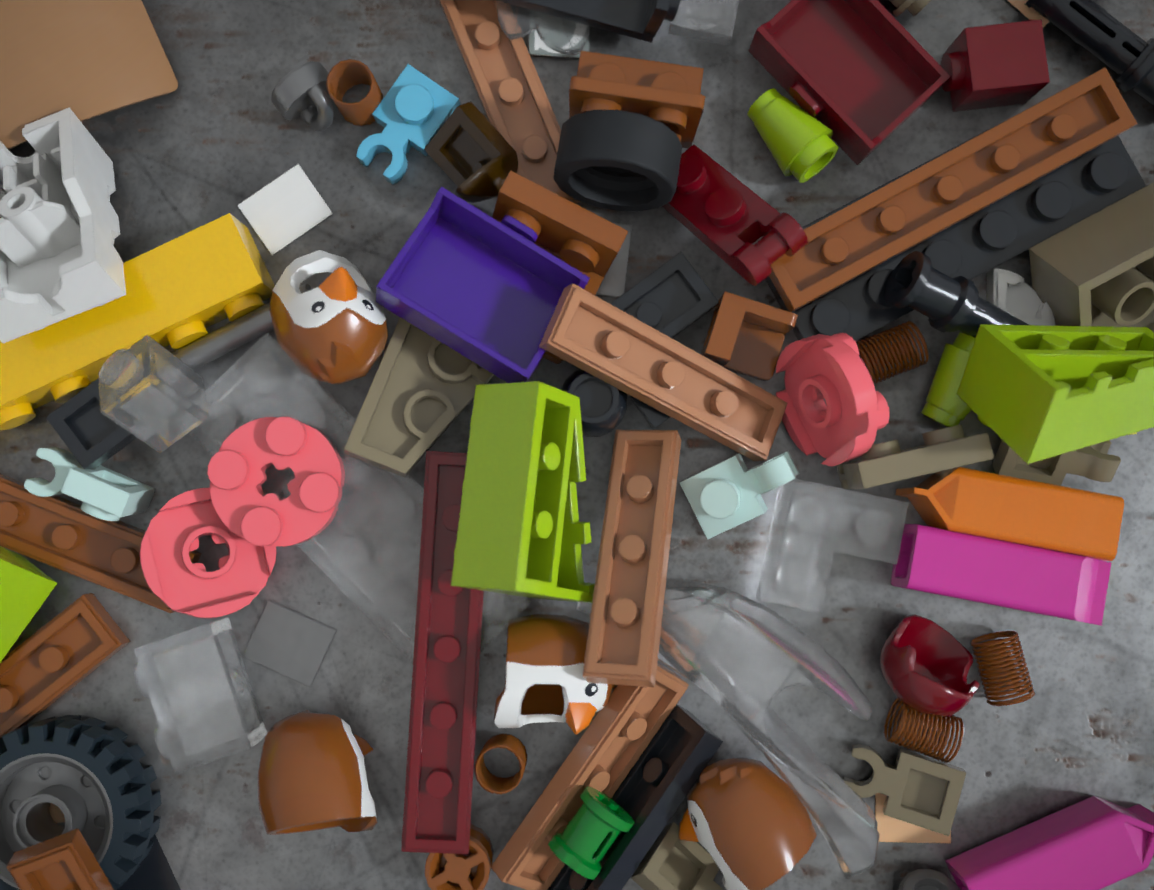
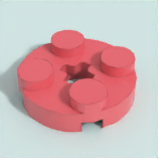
M837 333L831 336L817 334L794 341L781 352L775 374L785 371V390L776 392V397L788 403L782 417V422L795 445L807 456L816 452L819 453L823 458H826L821 463L826 466H837L866 454L875 441L877 430L886 427L888 424L890 413L886 399L880 392L875 390L872 378L859 357L858 346L854 339L847 333Z
M283 416L258 418L237 428L224 440L219 451L212 456L207 471L210 480V496L217 515L230 531L255 546H292L308 541L321 533L335 517L338 510L337 506L342 498V487H344L345 470L342 459L328 437L307 424L292 417ZM272 465L280 471L290 468L295 476L287 484L291 494L283 500L276 493L266 495L262 489L261 484L267 480L265 471Z
M199 488L184 492L170 499L150 521L141 542L140 561L148 587L168 608L195 618L209 619L232 614L250 604L266 586L276 562L277 552L276 546H255L230 531L214 509L210 488ZM211 535L215 545H226L228 555L218 560L219 570L207 572L203 563L193 564L191 562L189 552L199 548L198 538Z

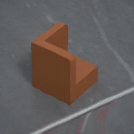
M724 291L718 300V305L715 307L701 355L730 371L762 381L770 380L773 377L785 336L795 327L798 315Z

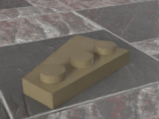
M399 318L343 449L344 454L405 478L426 454V451H429L474 399L476 385L487 384L494 374L404 319Z

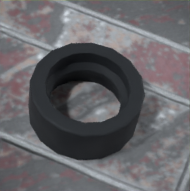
M591 110L575 114L562 124L553 179L561 191L578 201L594 207L615 211L656 209L670 202L675 194L682 145L677 134L665 124L642 114L622 110Z

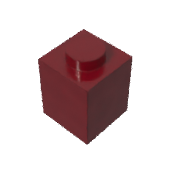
M1041 19L964 28L945 51L940 66L951 76L943 84L942 88L945 92H950L952 112L1026 104L1050 83Z

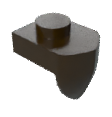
M471 101L459 105L424 149L456 184L458 188L455 191V195L466 202L475 203L498 196L510 170L515 173L518 170L516 151Z

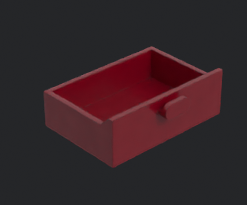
M791 0L770 21L756 29L748 50L808 114L833 131L831 137L833 141L857 166L928 101L951 77L878 0Z

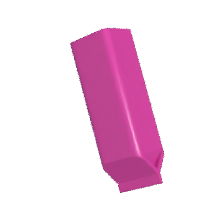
M902 524L897 541L891 585L1102 626L1112 562L924 525Z
M1092 796L947 859L946 864L953 881L960 890H1100L1137 874L1149 866L1154 854V812L1140 804L1125 808L1097 796Z

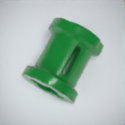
M588 786L580 795L583 804L562 834L555 833L548 846L562 862L575 872L594 880L602 868L599 862L621 831L629 832L635 823L632 817L614 800L597 789Z

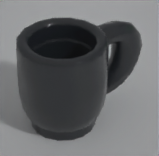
M582 369L573 372L565 380L561 388L562 391L580 397L582 433L584 437H599L610 433L621 423L627 410V394Z

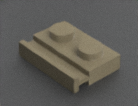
M961 424L922 433L925 445L901 450L898 439L873 444L870 450L861 456V460L836 466L842 489H866L994 459L988 433L964 436Z

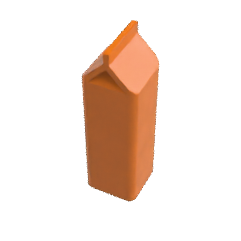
M963 467L936 472L916 487L896 489L895 495L907 497L929 527L1081 555L1101 561H1113L1117 554L1124 509V499L1122 497Z

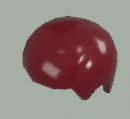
M916 614L904 617L892 631L881 649V670L888 685L898 699L920 713L950 717L971 701L980 686V683L976 680L967 684V675L973 664V657L970 652L951 633L927 618Z

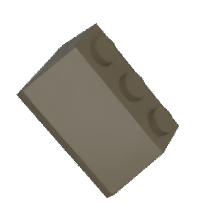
M1154 182L1029 248L1032 288L1036 291L1043 304L1048 303L1054 316L1055 326L1147 327L1154 332Z

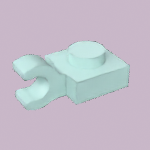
M59 447L38 448L36 456L48 460L53 464L55 477L52 482L38 477L26 479L24 483L25 489L36 496L48 497L66 494L83 502L81 505L82 511L107 521H119L121 517L147 512L156 490L101 465L95 470L83 469L78 460L69 451Z
M789 451L749 470L741 454L738 453L680 482V485L707 539H710L764 514L768 508L761 493L770 491L795 479V476L800 473Z

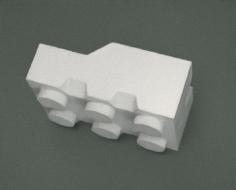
M70 107L29 123L22 128V135L35 150V153L29 157L13 155L0 141V341L2 343L44 329L49 325L89 309L102 306L126 295L123 261L113 246L115 238L120 235L119 217L110 203V195L116 191L113 162Z

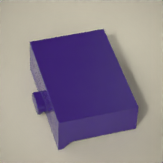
M441 186L430 208L377 284L376 303L507 383L528 382L546 353V350L540 348L539 345L564 288L575 284L584 289L590 277L534 244L538 235L523 223L507 215L499 222Z

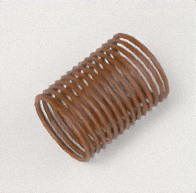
M348 59L340 61L332 67L327 75L326 86L329 95L345 120L358 126L372 124L375 122L372 114L383 100V94L367 65L358 60ZM359 84L370 86L366 97L359 102H342L344 94L352 86Z
M911 321L856 342L859 356L863 363H866L865 366H867L866 368L873 384L903 372L905 373L923 364L925 365L929 359L925 339L920 329ZM909 325H911V326L915 329V331L917 332L918 336L920 337V340H921V342H922V344H923V347H924L926 360H925V358H924V352H923L922 345H921V343H920V341H919V338H918V336L916 335V333L914 332V330H913ZM915 340H916V342H917V344H918V346H919V349H920L921 359H920V354H919V351H918V347H917V345H916V343H915Z
M1015 631L986 634L973 639L970 643L973 647V654L976 655L974 659H976L975 663L978 664L980 680L983 681L981 685H983L985 690L986 702L992 706L1021 703L1035 695L1033 684H1031L1032 680H1030L1031 676L1025 662L1026 658H1024L1023 649H1021V641L1019 640L1018 633ZM1009 637V638H1004V639H996V640H990V641L978 643V642H981V641H985V640H989V639H994V638ZM1029 692L1028 694H1026V695H1024V696H1022V697H1018V698L1011 699V700L997 701V702L991 701V700H1004V699L1014 698V697H1017V696H1020V695H1023V694Z
M896 698L886 718L884 727L885 739L888 742H893L899 746L902 745L904 748L906 747L920 754L923 753L925 756L927 755L933 759L936 758L945 763L952 761L956 757L963 740L964 724L962 719L954 715L946 718L924 713L920 717V712L903 701L898 703L900 699ZM898 711L897 716H896L895 721H894V725H893V729H892V737H891L890 735H891L892 723H893L894 717H895V715H896V712ZM901 712H902V715H901V718H900V720H899L898 727H897V730H896L897 722H898V719H899L900 714H901ZM955 721H956L955 739H954V742H953V745H952V748H951L949 754L945 757V755L948 753V751H949V749H950V747H951V744H952V741H953V738H954ZM959 722H960V737H959V741H958L957 748H956L955 752L953 753V751H954V749H955V746H956V743H957V740H958V735H959ZM951 726H952L951 736H950V739H949V743H948V746H947V748H946V750H945V752H944V749H945V747H946V744H947V741H948V738H949L950 728H951Z
M499 734L490 738L485 743L475 762L474 772L481 787L493 794L508 793L516 788L523 777L527 763L525 746L518 738L510 734ZM506 748L517 757L520 771L511 777H497L486 768L484 754L490 749Z

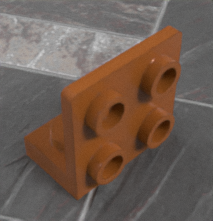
M581 50L577 76H572L570 81L569 117L571 118L575 114L591 110H622L642 114L665 124L677 134L682 148H690L704 110L705 96L700 94L704 68Z
M511 170L499 191L492 218L501 222L504 216H511L534 230L538 235L534 244L590 277L584 290L593 295H596L629 232ZM548 351L543 356V358L555 364H560L563 359Z

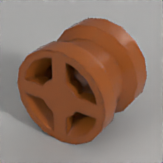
M471 824L469 853L471 852L472 854L467 857L462 854L429 853L425 864V877L431 890H484L489 880L494 850L490 838L482 829Z

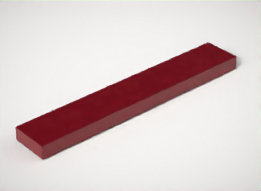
M426 451L401 852L469 854L484 591L451 586L467 453Z

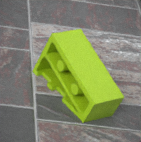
M980 324L957 395L978 415L979 421L991 428L1026 464L1154 427V332L1147 327Z
M540 381L476 385L470 421L465 477L462 485V501L457 541L454 550L451 586L534 599L582 603L593 602L595 583H584L581 544L592 543L590 522H579L576 482L586 481L580 397Z

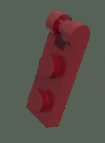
M695 144L681 154L675 194L672 200L662 207L751 285L756 286L772 273L770 265L782 255L786 254L792 257L808 243V238L803 228L791 215L786 212L779 213Z

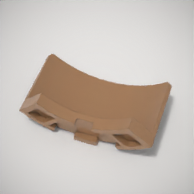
M0 0V141L8 150L28 142L22 135V128L25 125L69 107L82 122L130 105L168 95L177 90L178 81L142 0Z

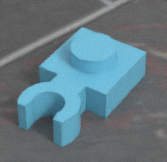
M407 64L372 114L375 121L384 127L383 131L365 138L358 147L356 157L362 165L368 167L377 154L381 152L391 154L392 162L386 168L383 175L390 184L398 183L407 171L408 161L406 154L411 147L427 157L428 153L424 150L454 110L461 105L459 98Z

